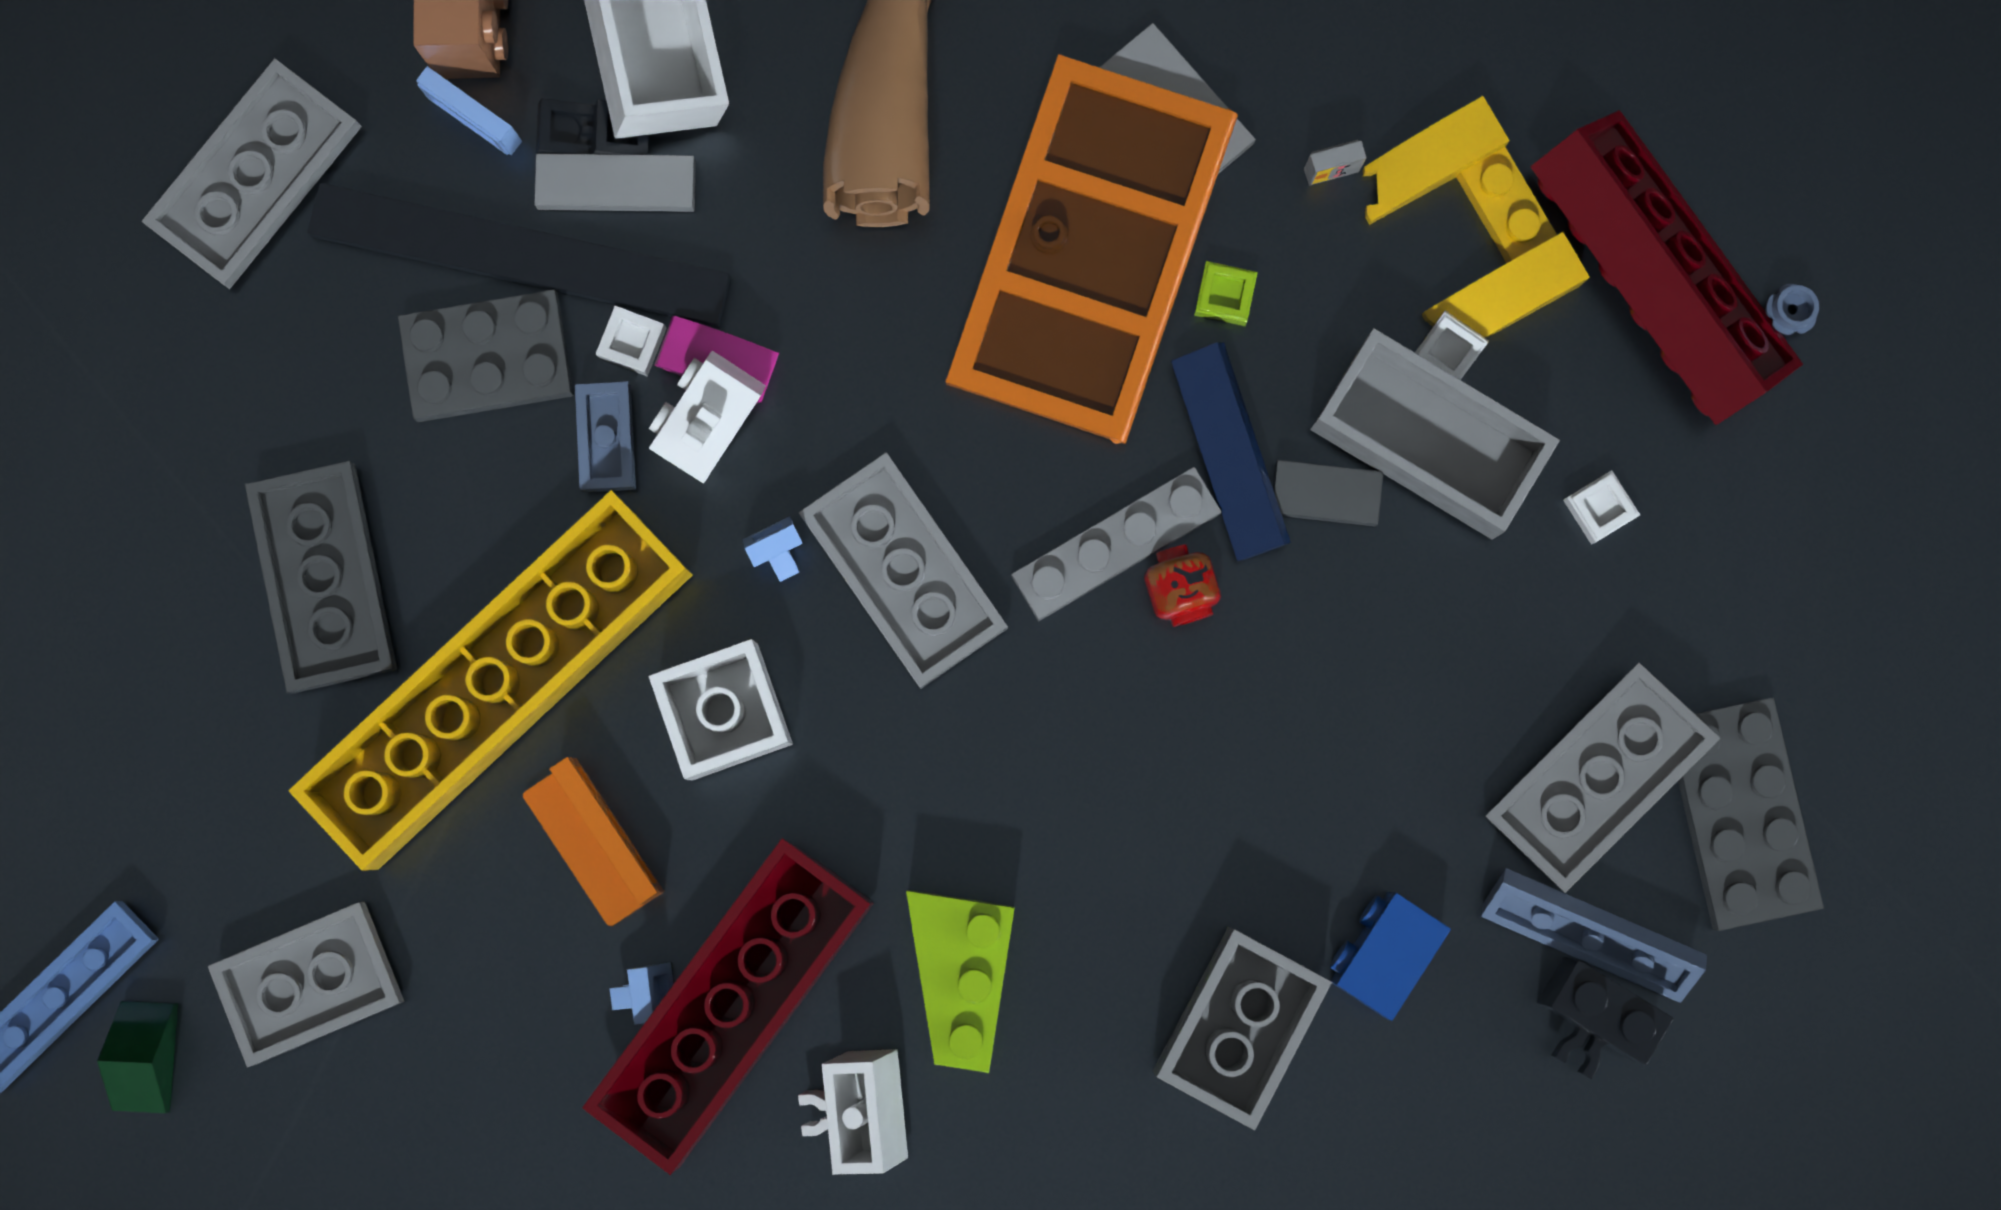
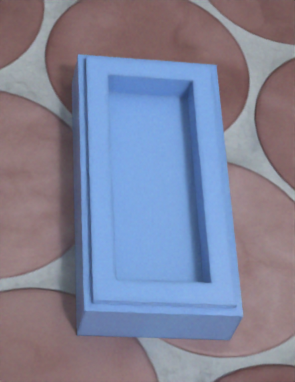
M428 66L416 80L417 86L430 101L504 154L512 156L521 144L522 140L511 125Z

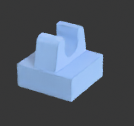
M790 516L742 539L744 548L754 567L769 560L780 582L799 573L789 550L803 543Z
M671 962L628 969L629 984L622 985V987L609 988L612 1010L632 1008L634 1025L645 1023L674 984Z

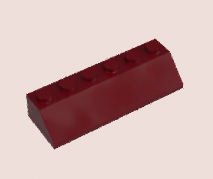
M1620 110L1577 129L1530 166L1538 177V185L1543 194L1551 201L1557 203L1568 219V226L1573 236L1579 242L1587 245L1599 262V270L1603 278L1610 285L1618 288L1630 305L1629 310L1634 321L1641 328L1648 330L1660 347V354L1664 363L1681 376L1691 390V398L1695 406L1704 415L1709 416L1715 425H1718L1768 392L1803 365L1783 335L1772 326L1770 317Z
M782 838L582 1108L669 1175L674 1173L684 1163L871 909L874 902L833 871Z

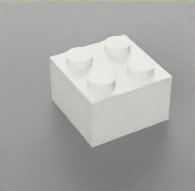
M752 639L648 676L681 772L686 780L693 781L793 745L760 648Z

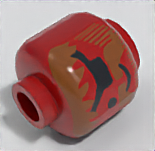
M1187 544L1156 553L1159 563L1151 566L1144 575L1156 616L1164 620L1171 619L1173 627L1212 616L1214 614L1212 606L1220 601L1221 591L1209 556L1201 552L1189 553Z

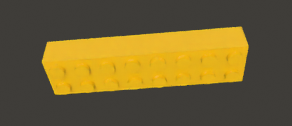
M610 490L288 791L362 871L379 870L690 579L693 574L625 502Z

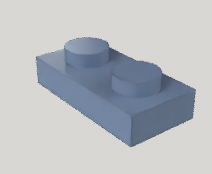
M626 381L576 384L575 400L580 491L588 493L610 490H636L630 383Z

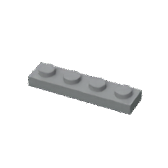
M1193 467L1011 574V577L1039 622L1219 516L1221 510L1197 470Z

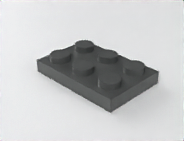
M555 290L398 316L413 419L417 422L574 396L559 296Z

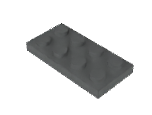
M347 461L245 484L286 692L293 694L397 670L355 464Z
M1774 698L1695 714L1721 738L1678 780L1712 929L1721 931L1824 909Z

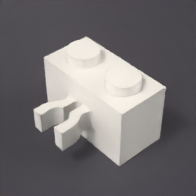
M711 351L704 363L696 358L692 360L677 384L686 390L676 407L665 402L649 427L651 431L658 434L649 449L703 484L766 387L765 384L714 351Z
M898 1049L847 1051L822 1063L824 1091L807 1090L799 1094L798 1099L799 1106L812 1104L819 1111H826L827 1116L820 1119V1121H809L803 1124L801 1129L802 1136H817L828 1130L832 1175L885 1173L908 1158Z

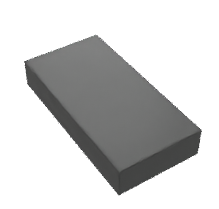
M1277 460L1273 490L1281 514L1284 517L1376 527L1379 521L1383 472Z

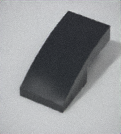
M541 98L538 103L536 154L648 155L649 135L615 139L606 100L597 99L595 104L592 105Z

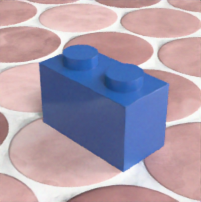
M1387 891L1383 899L1376 895L1365 908L1359 919V922L1365 927L1354 944L1347 940L1334 956L1330 968L1336 972L1330 981L1382 1017L1393 1021L1451 929L1398 893Z

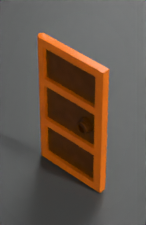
M1058 54L952 361L946 384L1110 439L1115 444H1126L1238 114L1229 108H1221Z

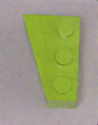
M907 890L906 894L934 1065L989 1073L1015 908L1010 905Z

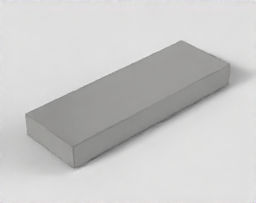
M536 154L535 206L538 210L695 212L696 160L694 156Z

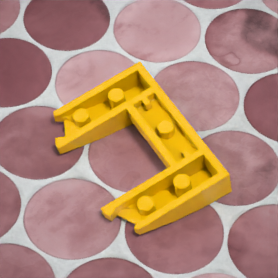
M1484 96L1446 116L1364 166L1363 176L1376 174L1378 204L1368 205L1365 208V218L1369 225L1448 181L1457 178L1506 264L1424 311L1422 316L1425 322L1434 326L1446 310L1474 331L1488 338L1577 289L1590 276L1564 232L1556 234L1506 149V145L1510 140Z

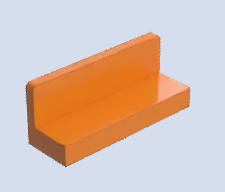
M566 757L549 769L552 774L523 793V798L608 926H614L665 891L577 758Z

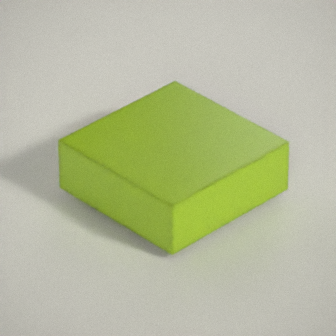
M1206 261L1194 316L1246 326L1258 272Z

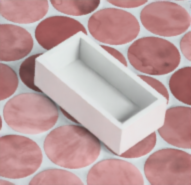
M584 0L615 139L718 125L729 106V100L706 0Z

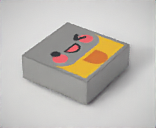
M1357 139L1313 151L1304 167L1308 185L1358 173L1366 160L1362 141Z

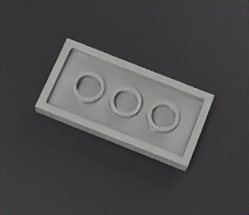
M274 58L141 222L230 289L362 126Z
M887 452L798 512L920 689L1008 629L1005 621Z
M1638 663L1486 815V818L1557 887L1566 893L1721 738L1645 667Z

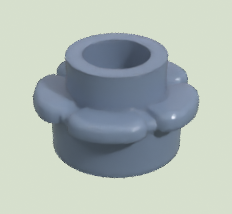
M1797 284L1783 285L1779 287L1777 294H1772L1767 300L1766 313L1773 319L1772 326L1782 334L1791 335L1794 332L1803 334L1809 331L1816 323L1819 301L1815 293L1805 286ZM1788 306L1796 308L1794 315L1788 312Z

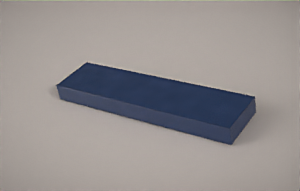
M1224 342L1213 343L1172 360L1171 363L1237 561L1246 560L1291 543Z

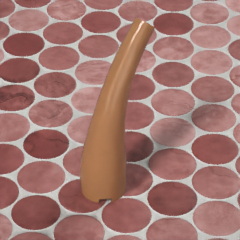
M867 0L853 33L841 70L829 119L823 162V208L827 216L834 220L838 219L840 211L856 214V226L890 227L908 224V212L918 209V213L921 215H926L929 212L927 12L931 0Z

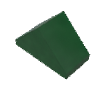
M120 1002L97 1059L112 1111L170 1112L178 1003Z

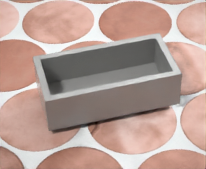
M1373 328L1361 345L1310 429L1490 539L1496 538L1507 530L1560 441Z

